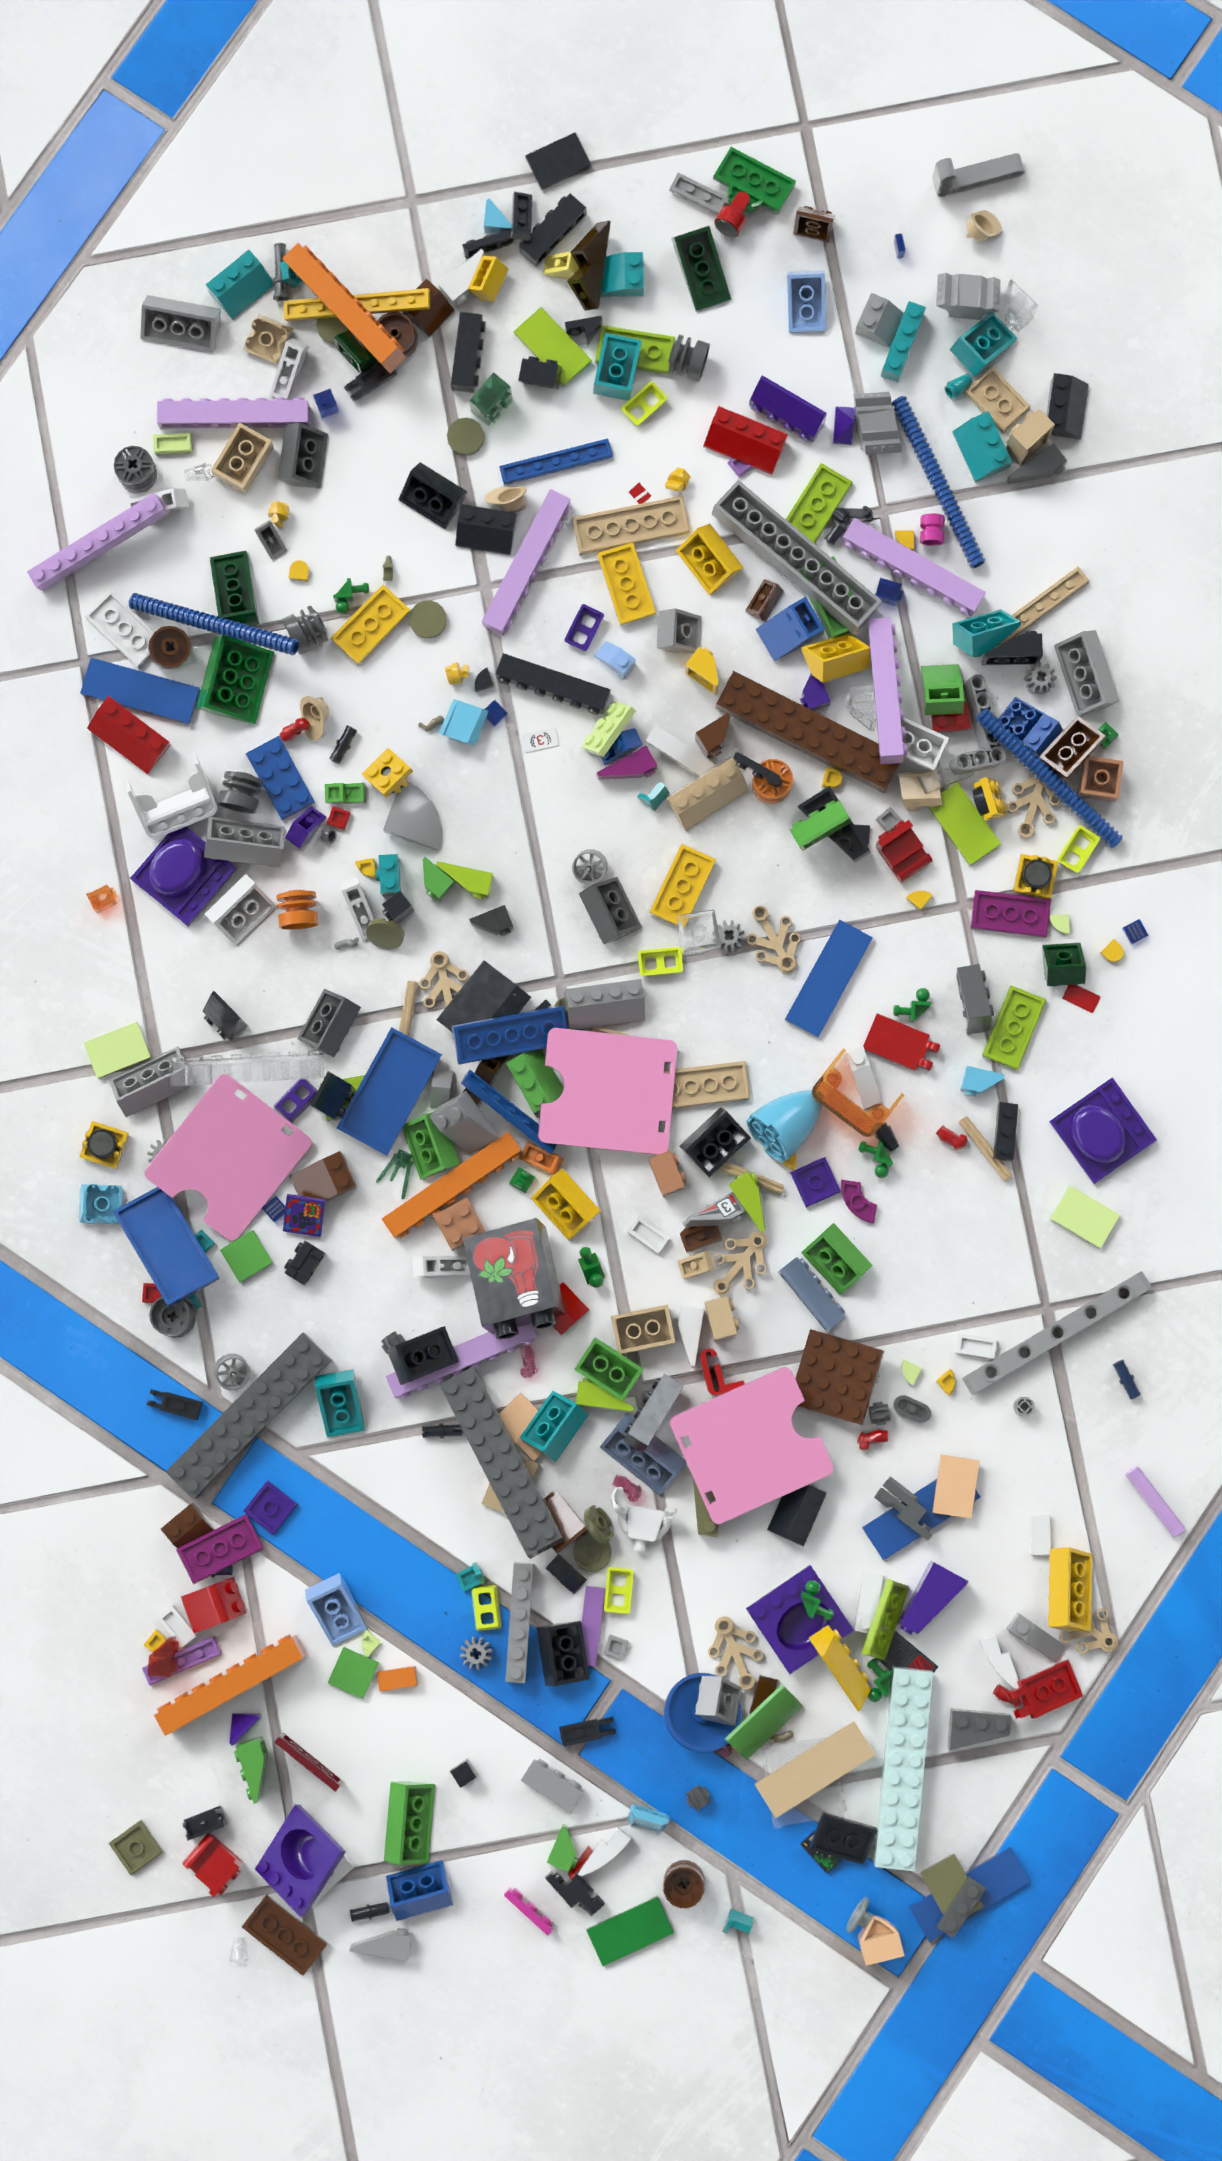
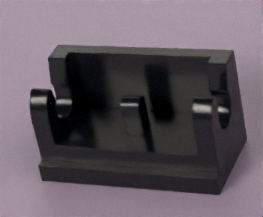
M221 1806L184 1819L182 1823L183 1828L187 1832V1841L227 1825Z

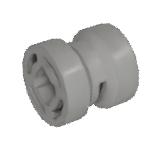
M1019 1397L1013 1404V1409L1019 1416H1029L1035 1408L1034 1402L1028 1397Z

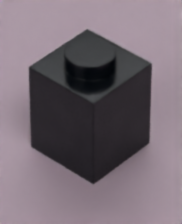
M468 1758L450 1770L460 1788L478 1776Z

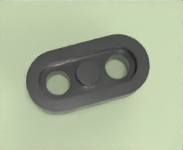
M900 1395L894 1400L893 1407L897 1413L919 1423L929 1420L931 1410L928 1405L906 1395ZM901 1401L906 1402L904 1409L899 1406ZM919 1409H922L924 1411V1415L922 1417H919L917 1415V1411Z

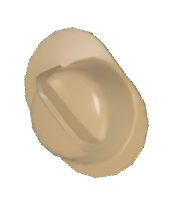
M981 210L972 213L966 225L968 231L966 237L983 242L1001 232V223L989 211Z
M525 486L501 487L488 492L484 499L488 504H499L506 512L522 511L527 506L524 496L527 489Z
M305 696L300 701L301 718L309 721L310 728L303 731L310 740L316 741L323 736L324 722L328 719L329 709L323 698L318 697L314 699L313 697Z

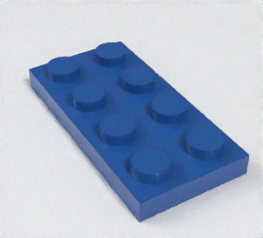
M279 736L245 753L258 778L264 781L263 787L281 820L315 803Z

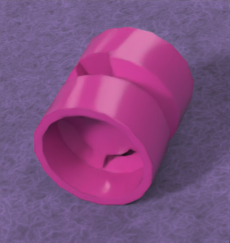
M930 513L920 516V528L923 529L920 532V543L922 545L937 546L944 544L945 532L942 530L945 527L944 515Z

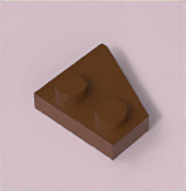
M718 1226L685 1227L680 1233L686 1253L722 1241Z

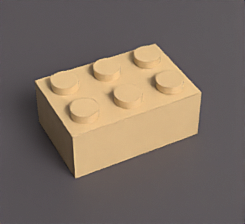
M1040 409L1027 414L1024 418L1025 421L1021 425L1019 423L1015 425L1008 436L1006 450L1019 466L1024 464L1048 442L1055 424Z
M239 422L211 469L213 477L246 495L274 449L272 440Z
M668 1304L611 1316L617 1350L621 1354L676 1343Z

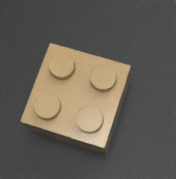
M728 1296L705 1301L704 1305L713 1340L736 1335V1330H739L740 1327L737 1318L733 1319L732 1311L735 1308L732 1299L728 1300Z

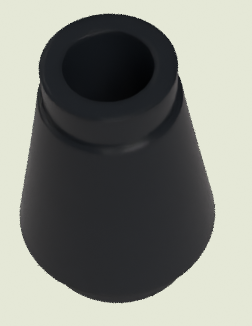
M886 1122L873 1130L875 1137L880 1142H883V1145L890 1152L900 1146L891 1126L887 1125Z

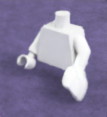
M622 1487L615 1488L611 1494V1505L618 1514V1521L622 1531L628 1534L629 1538L635 1539L634 1550L645 1552L647 1541L655 1542L656 1539H661L670 1529L677 1513L676 1508L674 1512H669V1506H666L665 1511L628 1505L627 1509V1501Z

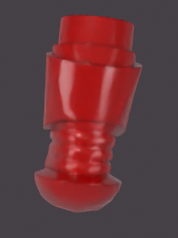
M298 718L295 720V723L283 727L279 736L284 742L291 741L300 735L303 730H308L310 723L305 718Z
M944 1125L935 1133L941 1141L953 1146L954 1150L963 1149L968 1141L966 1135L960 1134L958 1136V1134Z
M878 1429L869 1433L861 1432L857 1439L859 1449L868 1450L869 1444L888 1442V1430Z
M1000 1684L995 1687L993 1694L998 1700L1008 1702L1014 1705V1708L1023 1705L1020 1697L1015 1700H1008L1006 1692L1011 1690Z

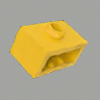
M482 256L468 289L480 300L494 302L509 269L497 257Z

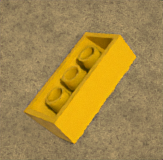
M1071 1547L1050 1549L1048 1627L1058 1630L1091 1632L1093 1554Z
M829 1625L809 1637V1639L853 1706L859 1712L871 1690L867 1684L869 1679L864 1671L859 1672L858 1668L861 1666L855 1657H849L851 1651L845 1643L843 1645L840 1643L842 1637L836 1629L832 1631Z

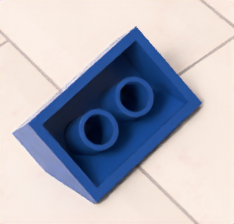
M443 1860L386 1876L390 1905L396 1921L453 1905L451 1889Z

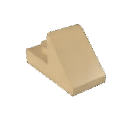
M709 1251L677 1261L683 1279L715 1269Z

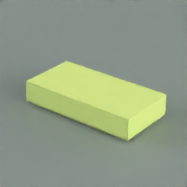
M191 433L153 434L155 455L192 453Z

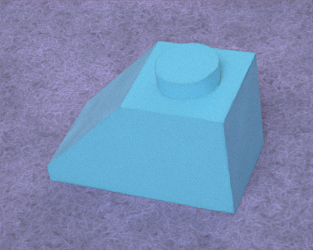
M967 1066L960 1090L965 1091V1095L975 1096L1002 1081L1005 1075Z

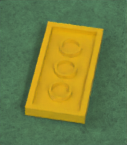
M633 542L597 553L619 625L656 615Z
M383 584L331 637V640L359 665L411 611Z
M681 843L649 913L684 929L716 859Z

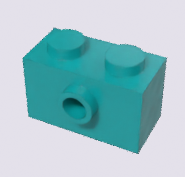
M398 854L378 855L379 870H376V881H380V893L382 896H393L401 891Z

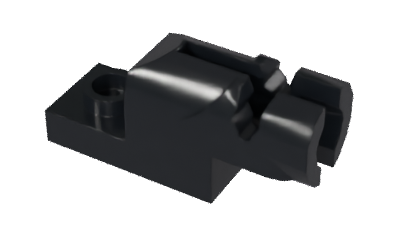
M551 1870L545 1876V1879L571 1908L579 1903L578 1906L590 1916H593L605 1904L599 1896L590 1898L594 1890L581 1876L575 1875L565 1885L563 1884L564 1879L558 1872L554 1874Z

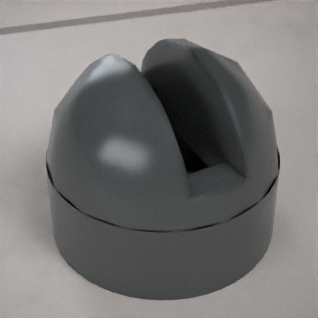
M332 828L321 830V840L332 844L336 839V830Z

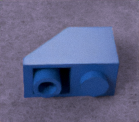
M636 728L620 733L605 756H601L604 765H608L631 754L643 745Z

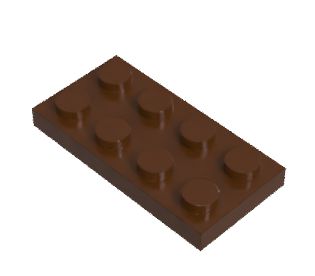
M267 1894L242 1925L244 1930L302 1976H304L328 1944Z

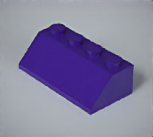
M763 375L760 377L749 400V406H751L754 412L758 414L763 413L767 416L768 420L773 423L778 422L782 424L785 430L791 433L794 431L806 442L811 441L814 443L825 425L827 416L825 411Z

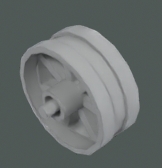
M586 849L580 852L572 864L574 877L585 885L600 882L608 870V862L605 856L595 849ZM590 854L589 862L582 855ZM596 855L600 860L594 862L593 856ZM580 858L585 865L576 866L578 859ZM603 863L604 870L598 869L596 866ZM577 869H584V874L580 876ZM593 871L602 874L601 877L595 879ZM586 874H590L592 880L584 879Z
M229 1353L217 1360L214 1366V1375L222 1388L235 1391L247 1384L250 1378V1369L242 1356ZM232 1359L231 1365L225 1363V1361ZM236 1359L243 1362L239 1366L235 1367ZM221 1365H223L226 1368V1371L218 1370ZM246 1367V1374L237 1372ZM227 1375L224 1381L221 1382L218 1376ZM238 1376L243 1377V1379L239 1383H237L236 1378ZM230 1378L233 1379V1385H227Z

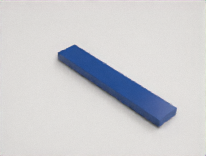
M607 438L501 465L499 469L503 484L508 485L613 458L609 439Z
M469 1069L461 1082L464 1087L546 1152L551 1154L555 1150L557 1144L543 1143L539 1140V1124Z

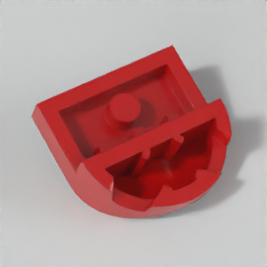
M965 700L963 714L930 715L932 730L937 733L971 730L970 711Z

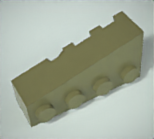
M693 1478L698 1535L718 1537L719 1524L712 1521ZM712 1491L706 1492L710 1504L716 1501Z

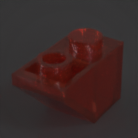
M176 1636L169 1637L149 1655L148 1676L172 1677L174 1672H177L178 1661L175 1660V1653H178L179 1641H176Z

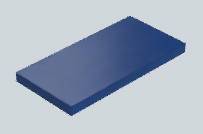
M391 1027L341 1118L337 1129L388 1156L442 1054Z
M156 1187L112 1211L168 1308L220 1279L173 1198L160 1188Z

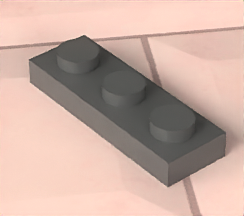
M968 1876L936 1927L954 1938L986 1888Z

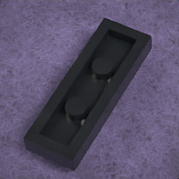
M514 191L512 198L511 238L530 241L532 194Z
M998 1103L993 1159L1010 1162L1014 1160L1018 1104Z

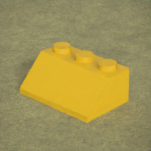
M710 523L697 528L676 550L709 595L732 580L744 568Z
M849 633L802 647V653L811 674L821 682H829L833 679L842 678L852 673H859L870 668V647Z
M563 1168L549 1178L531 1197L535 1204L568 1240L572 1239L601 1212Z

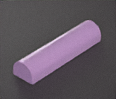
M1135 1466L1128 1471L1125 1476L1171 1536L1174 1538L1185 1531L1184 1525L1141 1469Z

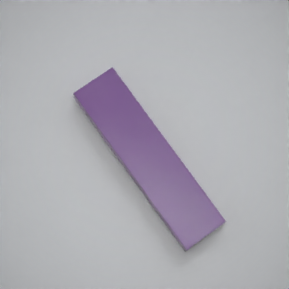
M586 1586L581 1624L588 1666L595 1667L605 1588Z
M215 1636L149 1664L143 1667L142 1670L149 1686L222 1653Z

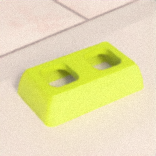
M650 381L625 403L621 409L636 426H639L665 403L668 397L653 381ZM650 393L654 394L658 399L654 406H650L644 400ZM635 406H639L645 412L639 419L635 418L630 412Z
M1079 825L1059 855L1058 862L1075 873H1079L1098 844L1100 837ZM1079 836L1089 840L1090 843L1086 849H1082L1075 844ZM1069 852L1079 856L1080 859L1076 865H1072L1065 860Z
M680 947L640 950L638 952L641 976L679 973L683 971ZM675 956L676 966L666 968L664 957ZM655 957L657 968L647 970L645 959Z
M608 1568L604 1603L605 1612L630 1613L634 1574L632 1569ZM615 1574L626 1576L625 1586H615L613 1584ZM613 1594H623L625 1596L623 1606L612 1605Z
M497 1585L473 1587L471 1591L476 1630L500 1629L502 1622ZM480 1593H490L492 1603L480 1605L478 1595ZM492 1612L494 1623L482 1624L481 1614Z

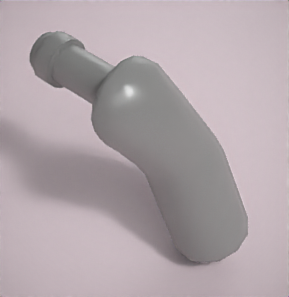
M359 938L338 941L334 944V947L337 950L344 947H356Z

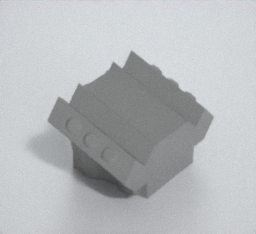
M938 274L936 306L946 310L949 313L948 317L981 320L985 314L999 311L1001 280L996 277L985 278L980 275Z
M890 393L853 394L854 420L860 449H864L866 455L902 452Z

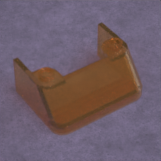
M843 1048L812 1088V1096L817 1102L860 1135L871 1137L898 1105L904 1094L901 1093L889 1109L882 1104H875L868 1112L837 1090L841 1084L842 1075L834 1066L846 1052Z

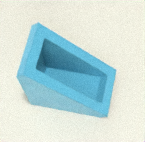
M488 198L485 208L484 232L498 234L502 229L512 230V224L491 199Z

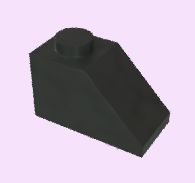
M505 905L469 919L472 926L496 936L499 934L501 937L508 935L514 929Z

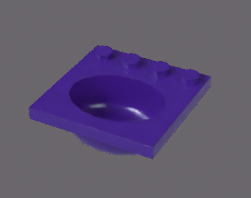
M183 827L167 834L130 879L189 927L235 873L237 868L228 860L205 858L206 842L188 827Z
M1113 1077L1049 1121L1093 1184L1157 1141Z
M808 1565L745 1608L789 1675L819 1655L809 1637L829 1625L832 1631L836 1629L842 1639L855 1631L811 1565ZM815 1580L820 1584V1591L812 1596L821 1600L820 1607L833 1610L834 1614L831 1620L827 1621L824 1619L825 1617L815 1613L813 1619L808 1616L800 1595L801 1591L807 1593L805 1588L807 1582Z
M295 1804L255 1867V1870L299 1917L305 1918L346 1851L301 1805Z

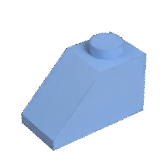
M607 641L603 643L594 655V657L623 679L636 664V659L630 654Z

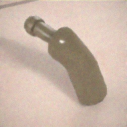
M440 715L432 719L427 726L421 722L418 723V726L428 732L444 722V718Z
M788 1730L783 1734H774L768 1744L773 1745L776 1742H784L792 1738L794 1733Z

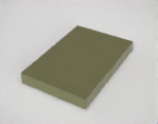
M953 1853L920 1872L942 1914H944L968 1878L956 1855ZM980 1899L977 1901V1903L971 1910L970 1914L984 1907Z

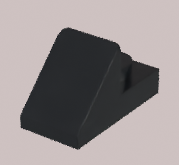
M602 315L565 322V331L571 336H578L585 332L588 346L601 328Z
M559 1553L546 1567L573 1594L587 1581Z

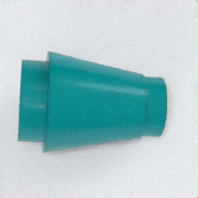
M966 373L947 382L944 390L948 397L951 399L958 398L973 383L972 377Z

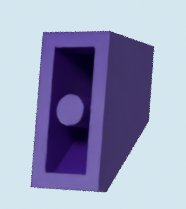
M810 673L802 691L800 702L801 705L815 711L830 705V698L824 683Z
M311 806L292 823L285 839L301 849L310 841L325 821L326 816Z

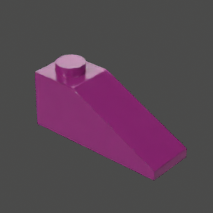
M644 746L596 772L598 780L641 778L643 776L647 778L656 773L657 763L648 747Z

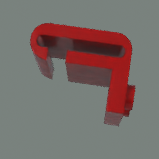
M902 820L893 826L895 829L890 833L888 831L878 836L879 840L875 845L877 851L900 883L933 862L932 857L922 848L924 847L912 830L913 824L910 820L906 822Z
M705 1349L700 1353L699 1359L707 1391L710 1394L726 1393L745 1384L744 1380L724 1384L720 1364L713 1365L719 1389L717 1392L714 1391L705 1354L709 1352L711 1357L717 1356V1353L713 1349Z
M234 1577L181 1596L193 1634L247 1613Z
M210 1832L204 1836L182 1862L187 1870L190 1868L196 1873L194 1876L210 1889L208 1893L213 1898L217 1894L221 1896L228 1888L226 1883L230 1879L234 1881L242 1872L239 1868L244 1863Z

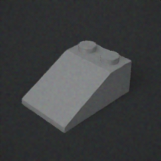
M467 1091L438 1106L430 1116L443 1135L469 1154L499 1138L497 1132Z

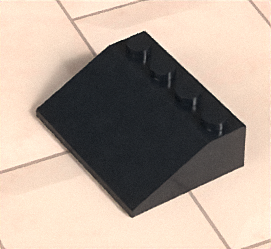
M483 960L436 1020L453 1033L452 1026L519 1014L531 996Z

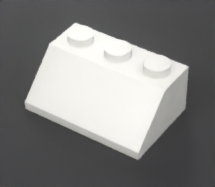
M904 718V721H901V727L905 726V738H902L903 744L907 745V755H904V758L934 771L949 737Z
M245 874L205 915L236 946L276 905Z

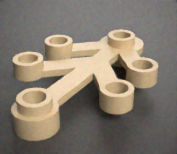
M1033 775L1032 778L1021 784L1016 783L1012 788L1013 794L1017 796L1035 785L1034 791L1017 801L1009 802L1007 805L1009 813H1016L1018 808L1030 803L1025 821L1018 828V834L1022 838H1029L1034 832L1032 821L1037 805L1044 816L1043 821L1045 824L1050 825L1055 821V815L1050 812L1041 795L1043 788L1049 796L1048 802L1052 807L1058 806L1061 799H1058V795H1054V792L1049 790V787H1045V783H1041V780L1036 778V775ZM1016 786L1021 787V790H1022V791H1021V792H1016V791H1015V787H1016ZM1051 798H1057L1058 803H1052ZM1014 804L1016 809L1011 810L1009 805ZM1050 815L1052 817V821H1047L1046 816ZM1027 828L1029 830V833L1024 834L1022 832V829Z
M762 905L756 906L753 909V918L756 921H760L769 940L757 937L756 934L752 933L747 936L746 941L750 946L759 945L775 950L779 956L768 955L765 951L760 950L756 953V960L758 962L766 961L776 964L779 970L786 974L793 972L797 966V961L793 956L801 936L796 932L790 935V945L787 953L782 947L787 929L792 923L789 916L781 918L778 936H776L767 919V908ZM762 911L764 915L763 917H758L756 913ZM783 919H788V920H789V924H788V925H784V924L782 923V920H783ZM793 935L798 936L797 942L792 941L791 937ZM749 937H755L756 941L754 943L749 942ZM763 953L765 958L760 960L758 954ZM789 961L791 966L785 967L783 963Z
M438 951L431 956V968L419 982L423 990H428L431 987V980L437 972L439 973L440 979L430 995L424 999L426 1008H433L435 1006V1000L441 990L443 991L447 1007L452 1000L450 988L457 993L462 988L461 985L447 977L446 970L457 975L459 981L463 982L468 979V972L466 970L459 969L449 963L448 955ZM438 958L443 959V963L440 965L436 963ZM461 972L466 973V977L464 979H461L459 977V974ZM428 981L429 985L427 987H423L422 982ZM428 999L433 1000V1004L430 1006L426 1005Z
M754 1232L748 1239L734 1240L729 1238L725 1241V1247L728 1250H733L735 1247H749L744 1253L727 1255L717 1253L714 1255L713 1262L716 1265L737 1261L723 1279H718L714 1283L716 1293H727L729 1283L742 1266L744 1272L743 1286L746 1289L754 1287L755 1282L752 1279L750 1256L755 1251L757 1261L755 1271L758 1274H764L767 1270L763 1258V1249L767 1245L765 1234ZM755 1238L761 1239L760 1245L754 1243ZM733 1241L734 1247L729 1248L727 1242ZM716 1256L722 1257L721 1263L715 1261ZM758 1265L764 1266L763 1272L757 1270ZM746 1280L752 1281L751 1287L745 1285ZM719 1283L725 1284L724 1290L718 1288Z
M1098 1609L1096 1611V1617L1100 1620L1102 1633L1095 1629L1091 1614V1632L1062 1631L1059 1634V1640L1063 1643L1090 1635L1097 1639L1089 1643L1078 1642L1075 1649L1080 1654L1096 1648L1111 1652L1118 1645L1116 1635L1109 1630L1107 1621L1109 1614L1106 1609ZM1100 1611L1105 1612L1104 1618L1099 1617ZM1064 1633L1068 1634L1066 1641L1062 1639ZM1107 1638H1110L1112 1641L1109 1646L1105 1643ZM1080 1644L1085 1646V1650L1082 1652L1078 1648Z
M722 1616L715 1622L717 1635L713 1645L708 1649V1654L712 1658L718 1657L720 1654L719 1647L725 1637L728 1645L720 1664L715 1668L716 1674L718 1676L726 1675L728 1663L731 1656H733L740 1674V1686L743 1689H751L755 1684V1679L747 1672L739 1652L752 1657L754 1661L762 1660L763 1652L760 1649L754 1650L735 1642L732 1634L744 1638L748 1643L754 1642L756 1635L753 1631H745L735 1627L731 1618ZM723 1622L728 1624V1628L726 1630L721 1629V1624ZM748 1633L754 1636L750 1641L746 1639ZM712 1648L717 1649L718 1652L716 1655L710 1654V1650ZM757 1651L761 1653L759 1659L754 1658V1653ZM720 1666L725 1668V1672L722 1674L717 1671ZM745 1677L750 1678V1683L747 1685L743 1683Z

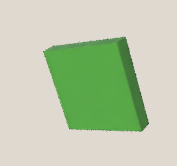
M254 1230L220 1249L239 1283L273 1263Z
M343 1647L328 1683L363 1699L379 1662L347 1647Z

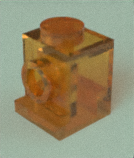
M108 885L86 894L96 913H100L118 904L115 899L118 895L114 887L110 888ZM105 894L106 898L100 900V895Z

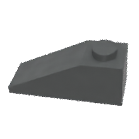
M1053 443L1010 474L1007 478V483L1012 484L1047 478L1054 474L1059 475L1066 469L1067 459Z

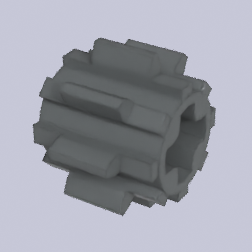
M394 1331L381 1340L383 1343L381 1347L388 1354L386 1349L405 1342V1339L401 1334H397Z
M877 1402L873 1403V1406L868 1407L871 1424L876 1423L879 1426L885 1425L886 1421H891L888 1403Z
M700 1784L686 1793L687 1803L691 1808L694 1807L696 1811L711 1801L709 1798L710 1793L706 1787L702 1788Z

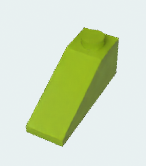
M437 861L436 866L469 894H472L473 898L484 900V897L489 898L494 877L493 873Z
M747 1170L729 1183V1187L762 1233L765 1231L766 1225L760 1185L758 1184L760 1180L754 1172L751 1173Z
M583 1378V1382L578 1381L576 1404L634 1411V1407L625 1401H621L588 1378Z

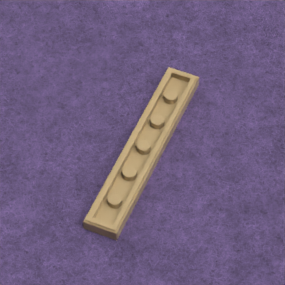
M1079 566L1011 616L1021 621V626L998 644L997 647L1012 640L1088 584L1089 579Z

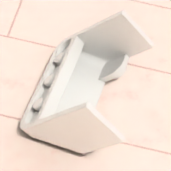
M196 753L192 755L198 771L189 776L188 783L191 789L158 803H155L154 798L148 793L136 796L129 780L125 781L127 793L146 834L150 838H159L211 817L217 812L216 800Z

